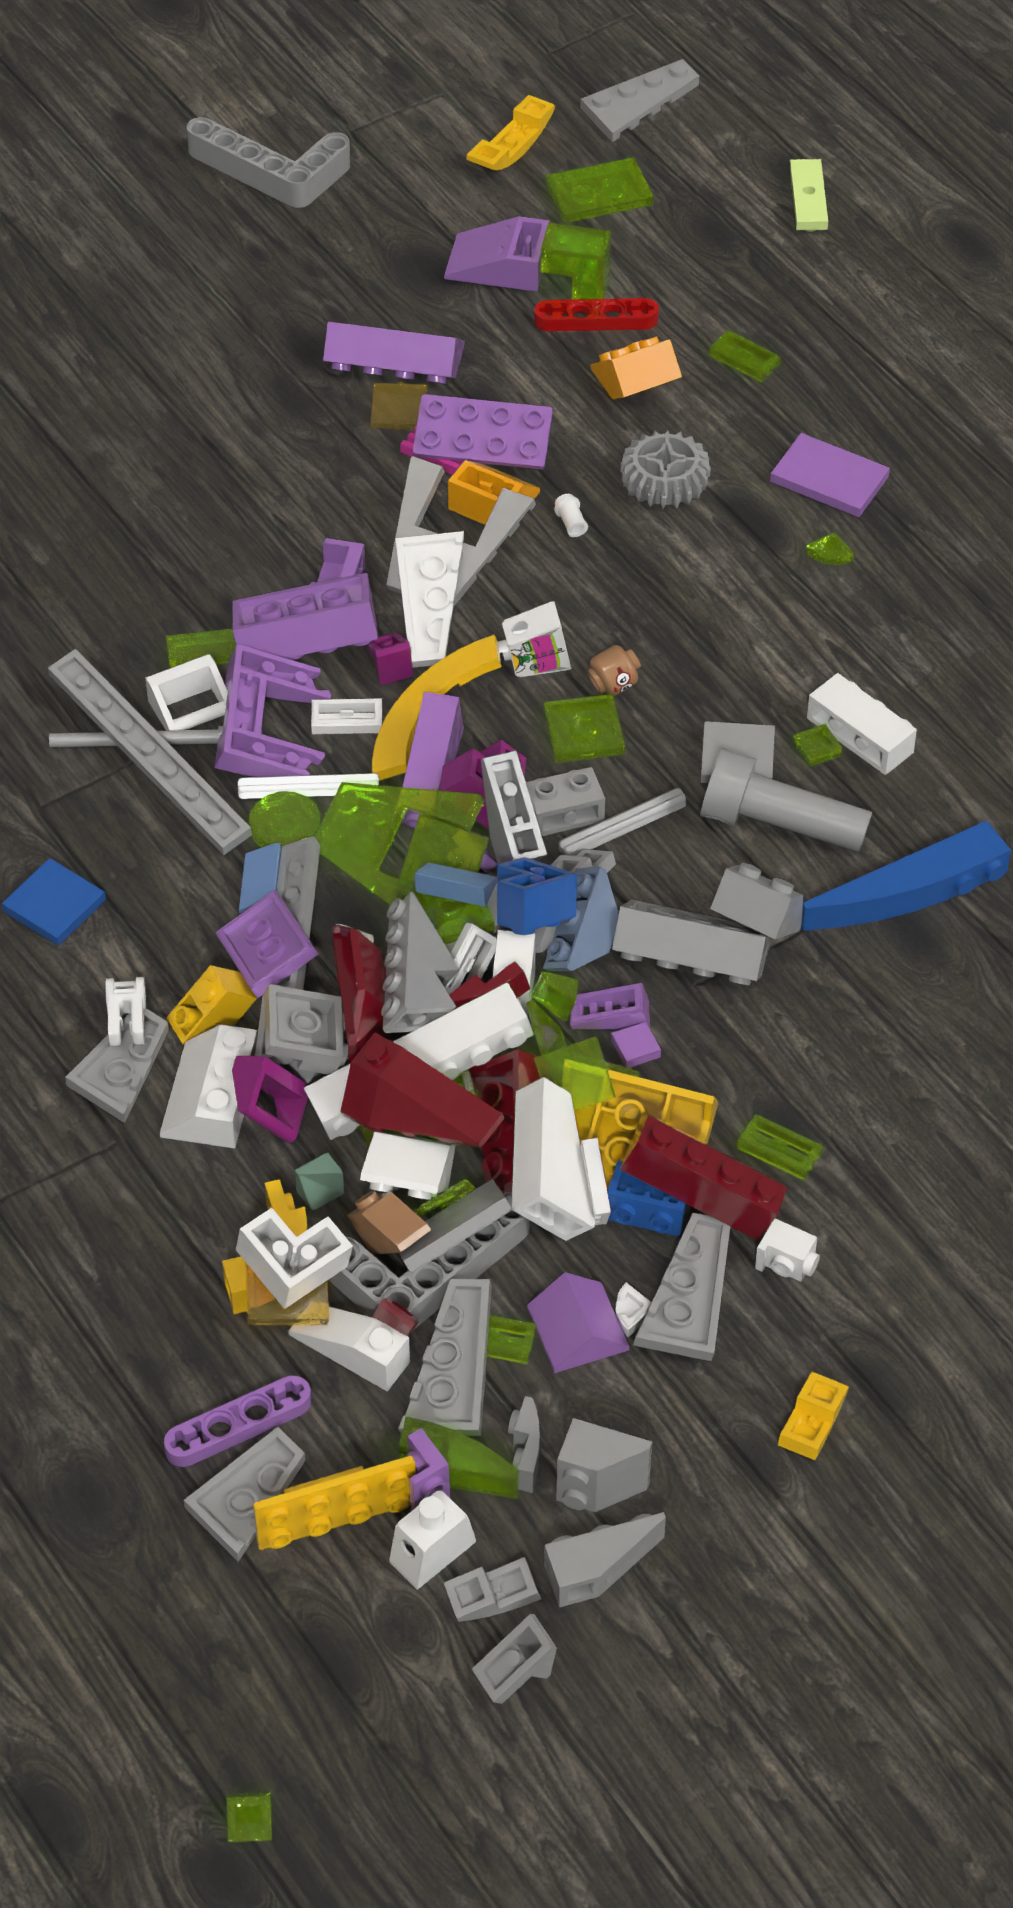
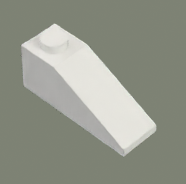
M311 1302L288 1331L289 1335L385 1391L391 1388L410 1363L409 1337L376 1318Z

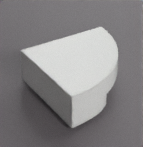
M626 1282L618 1293L615 1314L623 1333L629 1337L642 1325L651 1302Z

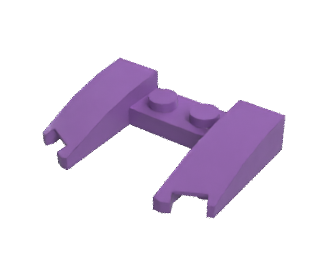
M237 644L228 660L225 687H228L223 732L217 744L215 768L254 777L310 775L306 768L311 763L319 765L325 757L324 752L261 734L265 697L312 703V700L331 699L329 690H317L312 679L317 678L321 673L320 668Z

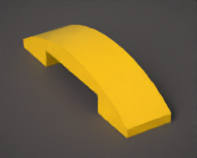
M528 95L513 109V120L490 142L482 139L467 154V160L492 170H502L512 165L526 153L540 136L555 110V105Z

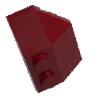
M335 925L332 926L333 950L339 994L342 1001V1013H344L349 1064H351V1061L374 1032L384 1038L390 1034L385 1033L383 1030V1016L381 1015L385 999L383 984L386 979V966L383 965L381 950L360 931L346 926Z

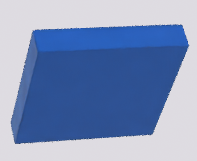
M49 858L2 903V909L9 916L59 946L106 900L105 891Z

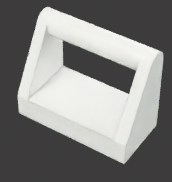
M210 654L146 677L148 702L166 731L187 730L225 715L228 691ZM210 689L219 701V703L174 720L167 708V705Z

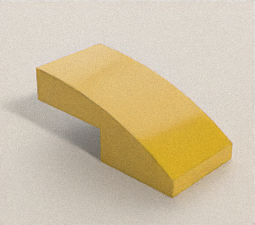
M811 1372L797 1397L795 1409L780 1434L778 1446L816 1460L838 1416L849 1386Z

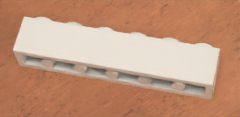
M507 982L393 1042L402 1046L451 1080H454L459 1073L475 1065L479 1066L487 1063L494 1055L508 1048L520 1046L527 1038L534 1034L526 1013ZM350 1064L304 1087L330 1140L338 1136L348 1135L360 1125L343 1116L340 1112Z

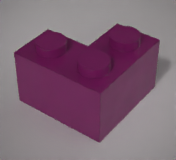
M500 740L481 752L474 748L442 766L439 794L489 829L481 760L516 750L503 740ZM516 751L523 775L525 776L526 757Z

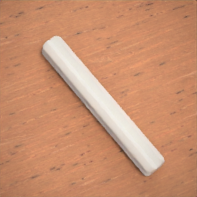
M376 773L246 777L238 780V795L241 799L374 795L379 792V777Z

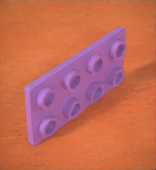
M423 394L421 396L413 455L425 458L454 461L468 460L484 464L544 469L553 411L551 407Z

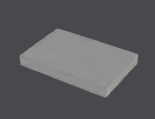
M492 1179L426 1220L425 1222L431 1231L402 1252H399L409 1271L414 1272L507 1214L512 1208Z

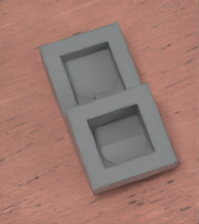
M525 1557L487 1573L483 1567H480L444 1582L458 1622L497 1615L541 1599Z

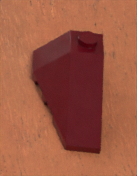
M375 1032L351 1061L340 1110L343 1116L371 1131L383 1132L384 1129L400 1131L404 1136L416 1137V1134L437 1137L441 1142L479 1148L485 1144L504 1119L502 1113L402 1046Z

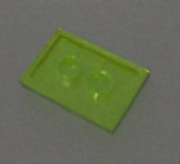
M634 157L546 175V185L564 223L653 205L654 196Z

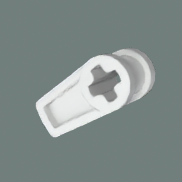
M136 977V981L115 982L114 978L106 979L110 1046L121 1044V1031L124 1030L122 1015L127 1013L131 1014L129 1028L134 1044H145L144 1010H146V990L144 977Z

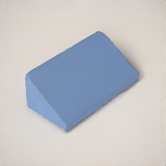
M273 843L245 853L239 904L240 914L277 889L281 843Z
M429 862L417 870L414 875L416 892L483 907H486L497 884V877Z

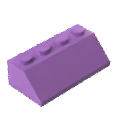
M328 322L323 361L332 362L331 369L351 371V365L363 366V373L382 375L383 369L394 370L395 377L414 379L415 373L427 375V381L446 384L447 377L456 378L465 341L453 337Z
M363 573L234 600L233 634L236 645L240 644L283 658L296 660L303 657L304 654L314 652L330 653L338 649V647L352 644L354 646L369 644L372 640L378 639V628L368 574Z

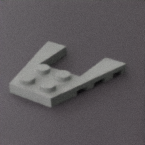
M414 456L411 457L395 538L438 534L423 529L419 525L444 474L442 466ZM505 488L502 489L476 547L463 543L454 606L477 579V573L486 562L490 563L497 554L496 550L507 536L511 537L520 526L519 521L528 510L532 511L535 507L534 498ZM395 539L386 585L389 590L402 594Z

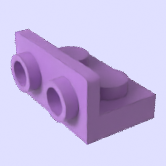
M420 1428L407 1436L408 1454H406V1457L413 1456L416 1464V1475L409 1479L411 1511L419 1506L424 1498L431 1496L436 1491L441 1490L450 1498L449 1464L423 1429Z

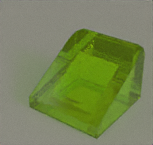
M542 971L531 997L559 1019L566 1021L576 1003L578 980Z
M271 1792L227 1795L228 1842L272 1840Z

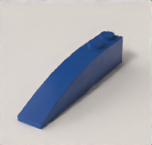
M986 820L803 902L801 928L803 931L880 921L932 906L959 894L965 895L975 887L988 881H996L1007 873L1011 849Z

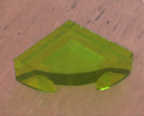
M835 532L807 544L806 553L819 562L831 565L853 562V551Z

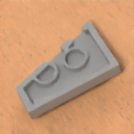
M148 1009L144 1010L145 1044H134L129 1028L131 1014H128L123 1019L124 1030L121 1031V1044L110 1046L109 1035H107L65 1077L67 1087L124 1123L169 1031L168 1022Z
M277 1427L184 1499L185 1509L239 1562L256 1536L253 1504L284 1494V1489L288 1488L304 1464L305 1453Z

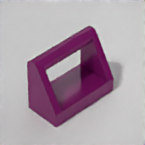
M236 1056L232 1074L238 1111L285 1142H293L297 1137L307 1104L308 1096L304 1087L308 1086V1084L265 1056ZM260 1089L274 1097L277 1117L256 1105Z

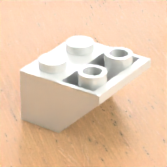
M386 1131L374 1132L360 1180L370 1182V1189L393 1192V1190H399V1187L409 1189L408 1196L421 1199L437 1197L438 1193L448 1190L456 1144L420 1137H408L403 1134Z

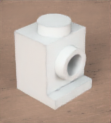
M774 1219L757 1247L755 1269L762 1272L765 1266H767L780 1276L791 1277L801 1282L805 1275L811 1276L814 1273L819 1262L820 1255L815 1253L817 1237Z

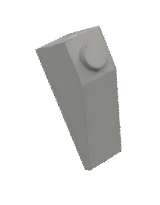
M513 751L483 758L481 766L489 833L498 864L522 857L535 861L540 860L547 855L517 752Z

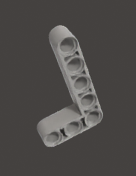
M198 117L187 123V141L190 156L295 208H302L311 204L350 168V140L348 136L340 132L325 135L299 159L293 161L210 119Z
M512 1192L504 1193L503 1195L512 1208ZM510 1209V1212L414 1272L408 1270L400 1278L353 1238L346 1237L353 1245L348 1267L329 1280L369 1317L374 1315L383 1299L392 1298L419 1318V1323L415 1327L417 1328L440 1309L450 1279H476L525 1239L529 1234L530 1220ZM481 1239H488L489 1241H479V1240H481ZM459 1262L461 1264L454 1265L450 1263ZM367 1285H377L376 1287L372 1288L366 1287ZM430 1285V1286H433V1287H432V1288H423L422 1286Z

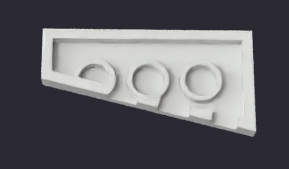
M464 531L395 538L406 636L411 648L412 668L433 666L446 657Z

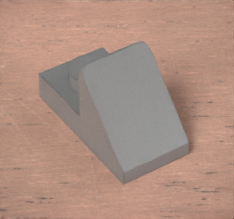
M529 1614L472 1670L493 1703L503 1704L531 1676L547 1679L551 1675L557 1647L535 1614Z

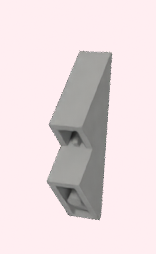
M410 892L403 900L396 898L387 912L389 928L385 938L386 942H388L387 955L384 960V965L386 966V979L383 984L385 999L381 1010L385 1033L413 1032L456 1008L445 986L460 969L415 894Z

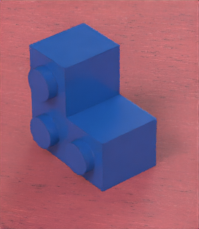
M525 857L498 864V925L512 929L514 934L530 935L535 932V929L544 926H559L561 921L576 917V873Z

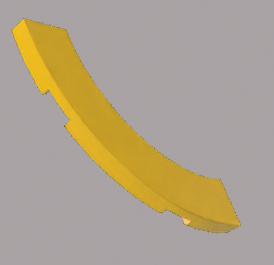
M495 635L475 641L441 659L420 675L394 703L379 730L374 745L372 773L378 774L379 781L406 773L424 692L444 695L457 684L461 687L472 679L501 667L499 644Z

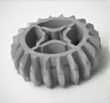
M668 429L665 434H658L654 430L650 437L642 434L639 440H632L631 445L625 448L620 467L623 486L627 487L629 495H636L638 502L647 500L650 507L654 504H661L663 509L666 505L671 504L677 509L680 502L689 505L692 498L699 499L702 491L706 490L711 470L708 452L704 451L702 443H695L693 436L683 438L681 432L676 435L670 434Z

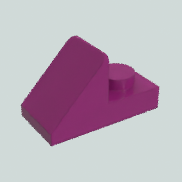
M394 632L380 636L378 639L372 640L369 644L365 645L367 655L373 659L380 685L410 678L413 675L410 644L399 633Z

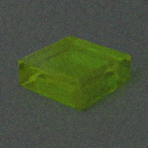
M826 723L794 735V744L810 767L839 757L842 754L841 745Z

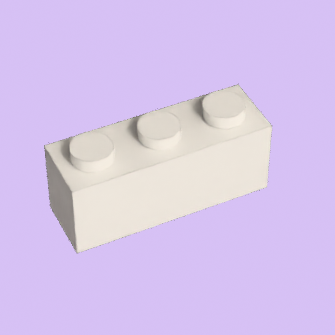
M839 673L809 695L807 719L884 775L888 774L914 753L917 729L910 722L897 716L886 708L882 702L869 696L854 682L848 681Z

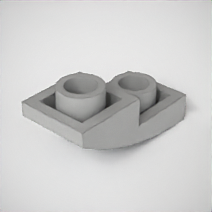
M525 1396L521 1410H513L508 1433L513 1434V1451H516L512 1472L517 1473V1489L533 1493L539 1468L540 1430L534 1400L531 1397Z

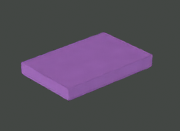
M801 433L771 472L770 482L860 517L889 477L890 468Z
M276 890L270 892L216 932L257 998L264 994L268 984L277 985L319 954Z

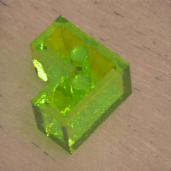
M548 222L541 246V272L572 276V299H605L610 280L611 231Z

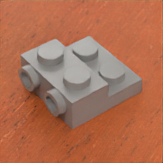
M268 984L264 992L266 1054L297 1059L299 1070L328 1075L337 1071L339 1066H344L348 1055V1045L343 1043L345 1023L341 997Z

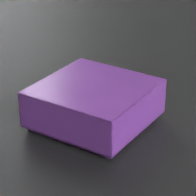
M646 1022L611 1033V1042L625 1067L630 1068L661 1057V1049Z

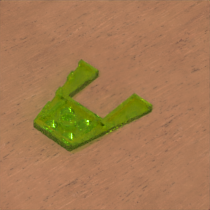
M341 782L315 838L321 845L320 855L347 875H350L389 906L396 898L403 900L410 892H413L429 918L439 897L416 892L415 885L379 872L378 870L407 810L470 832L485 800L481 795L473 793Z

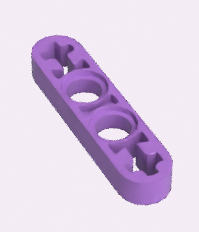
M287 1376L173 1427L164 1438L167 1459L171 1464L178 1467L190 1466L303 1415L311 1406L309 1383L299 1376ZM292 1391L294 1395H299L300 1399L293 1401L291 1397L286 1398V1393ZM273 1398L275 1399V1404H279V1410L277 1411L274 1409ZM256 1405L262 1406L268 1411L266 1416L259 1420L249 1419L245 1415L247 1409ZM217 1422H225L231 1427L229 1433L221 1437L211 1435L208 1430L211 1425ZM199 1431L202 1432L204 1444H201L200 1437L197 1438V1432ZM183 1441L185 1445H189L190 1449L183 1451L182 1448L176 1447V1443Z

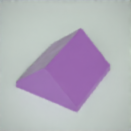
M565 1272L527 1305V1310L554 1373L629 1351V1344L601 1282Z

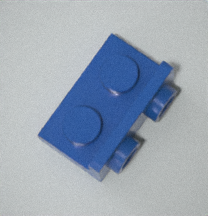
M618 1160L607 1191L611 1211L608 1220L623 1225L653 1230L658 1233L680 1236L687 1204L620 1170L623 1161Z

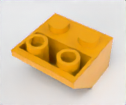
M657 336L629 344L627 347L618 350L615 349L600 354V361L590 364L592 372L612 399L623 398L682 377L670 339L659 342Z
M465 460L448 480V509L486 525L503 488L534 499L540 493V488L485 464Z

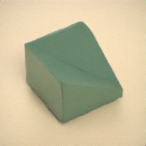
M325 1153L295 1170L296 1191L310 1210H316L344 1194L343 1172L329 1153Z

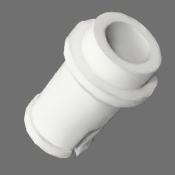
M563 494L556 499L554 511L558 517L562 518L569 536L579 537L588 530V525L579 509L580 501L572 494Z

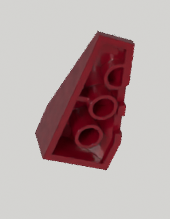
M520 1049L464 1071V1089L504 1116L503 1121L481 1147L484 1156L481 1166L486 1183L493 1179L503 1194L512 1192L516 1091L543 1077L551 1081L550 1061Z

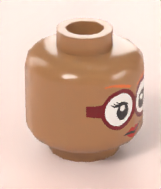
M612 645L590 660V669L587 670V674L600 695L606 693L614 697L638 682L637 669L641 667V664L631 649L625 651L619 645Z

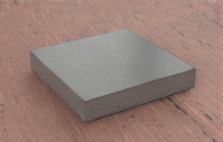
M705 721L701 783H709L722 748L738 755L757 759L754 773L772 779L775 726Z

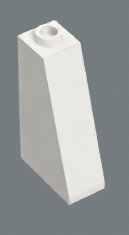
M543 1077L516 1091L512 1210L567 1241L594 1228L595 1220L571 1093Z

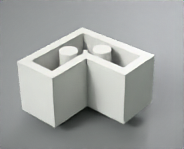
M270 1208L240 1228L236 1251L284 1309L348 1267L353 1245L329 1217H326L296 1237L273 1208Z

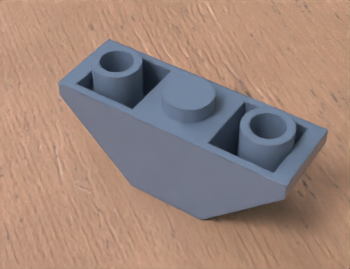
M602 867L576 868V917L563 920L556 927L543 969L547 972L573 971L610 952L619 913L606 869Z

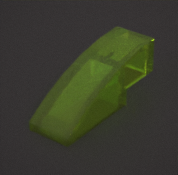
M405 1417L399 1443L400 1458H404L408 1454L407 1436L422 1428L449 1464L450 1488L518 1499L519 1471L503 1457L482 1443L456 1430L433 1422Z

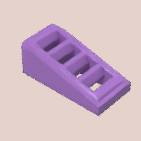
M642 983L570 996V1026L572 1029H625L646 1022L650 1027L649 999ZM584 1007H590L589 1015H584ZM599 1007H605V1012L599 1013Z

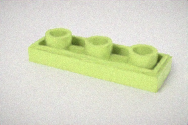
M821 159L790 160L796 230L808 232L827 230L828 215Z

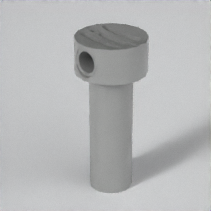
M724 748L721 749L705 793L700 812L701 817L719 820L735 827L741 814L836 846L860 852L873 813L872 811L755 774L754 770L757 759L738 755Z

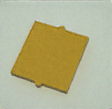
M401 381L398 384L374 383L371 428H395L396 431L414 429L418 421L421 396L427 394L428 384H404Z

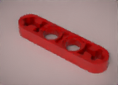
M649 298L544 300L537 303L534 309L535 326L540 330L549 332L646 330L655 327L659 320V306L654 300ZM582 312L588 314V316L578 318L573 316V314ZM617 312L620 315L617 317H608L605 315V313Z

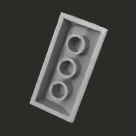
M631 899L620 906L612 950L620 951V957L627 960L642 961L643 957L657 959L656 965L660 967L678 969L680 964L693 967L692 973L697 975L714 977L715 972L729 975V981L750 985L751 980L757 981L762 976L772 938L739 922Z

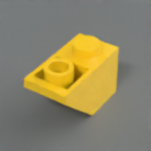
M210 965L166 1018L182 1044L185 1045L186 1041L218 1025H235L256 1001L257 997L240 972Z

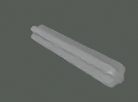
M674 788L561 839L558 842L559 852L562 855L576 856L583 849L591 850L685 807L686 796L680 788Z

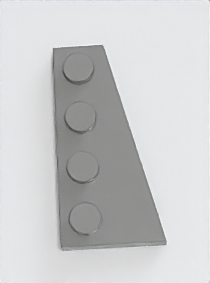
M681 59L581 98L580 108L613 143L620 138V132L625 129L631 131L639 125L640 119L648 114L651 116L655 115L661 110V105L666 102L673 103L699 85V75L684 59Z
M692 1213L658 1291L633 1343L634 1346L707 1361L712 1360L715 1351L730 1233L729 1225L708 1215Z
M450 1279L434 1324L435 1331L430 1345L426 1347L418 1380L414 1382L409 1397L410 1403L407 1412L402 1417L398 1428L400 1434L410 1435L422 1428L426 1435L481 1436L492 1290L490 1279Z

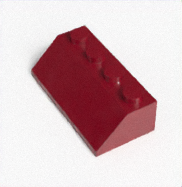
M646 1112L642 1114L620 1167V1170L758 1241L778 1215L787 1187L780 1181Z

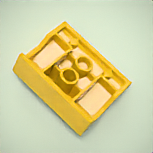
M566 1059L564 1065L562 1089L571 1093L580 1145H582V1140L598 1139L607 1189L609 1188L618 1160H624L639 1120L644 1112L706 1144L708 1143L718 1107V1101L714 1096Z

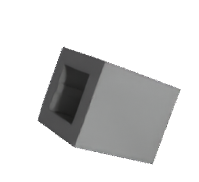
M664 1512L655 1515L641 1514L626 1523L615 1526L601 1525L589 1533L574 1537L565 1535L554 1539L549 1544H545L544 1566L559 1608L599 1597L664 1538L666 1517Z

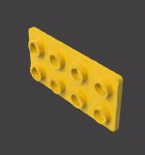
M407 1456L367 1469L359 1466L284 1489V1494L255 1502L253 1504L259 1549L282 1548L296 1539L306 1536H321L339 1526L349 1523L353 1525L361 1524L375 1515L405 1510L411 1505L409 1479L416 1475V1464L413 1456Z

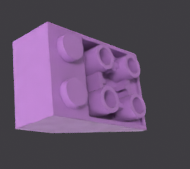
M518 216L457 233L444 279L538 292L550 250V220Z

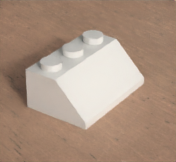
M218 1025L185 1042L160 1130L161 1138L229 1148L236 1147L244 1115L238 1111L232 1068L236 1056H255L257 1030Z

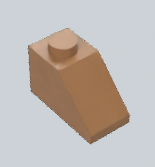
M371 1191L355 1202L357 1208L347 1215L371 1254L402 1252L431 1231L428 1224L392 1192L376 1194L375 1191Z

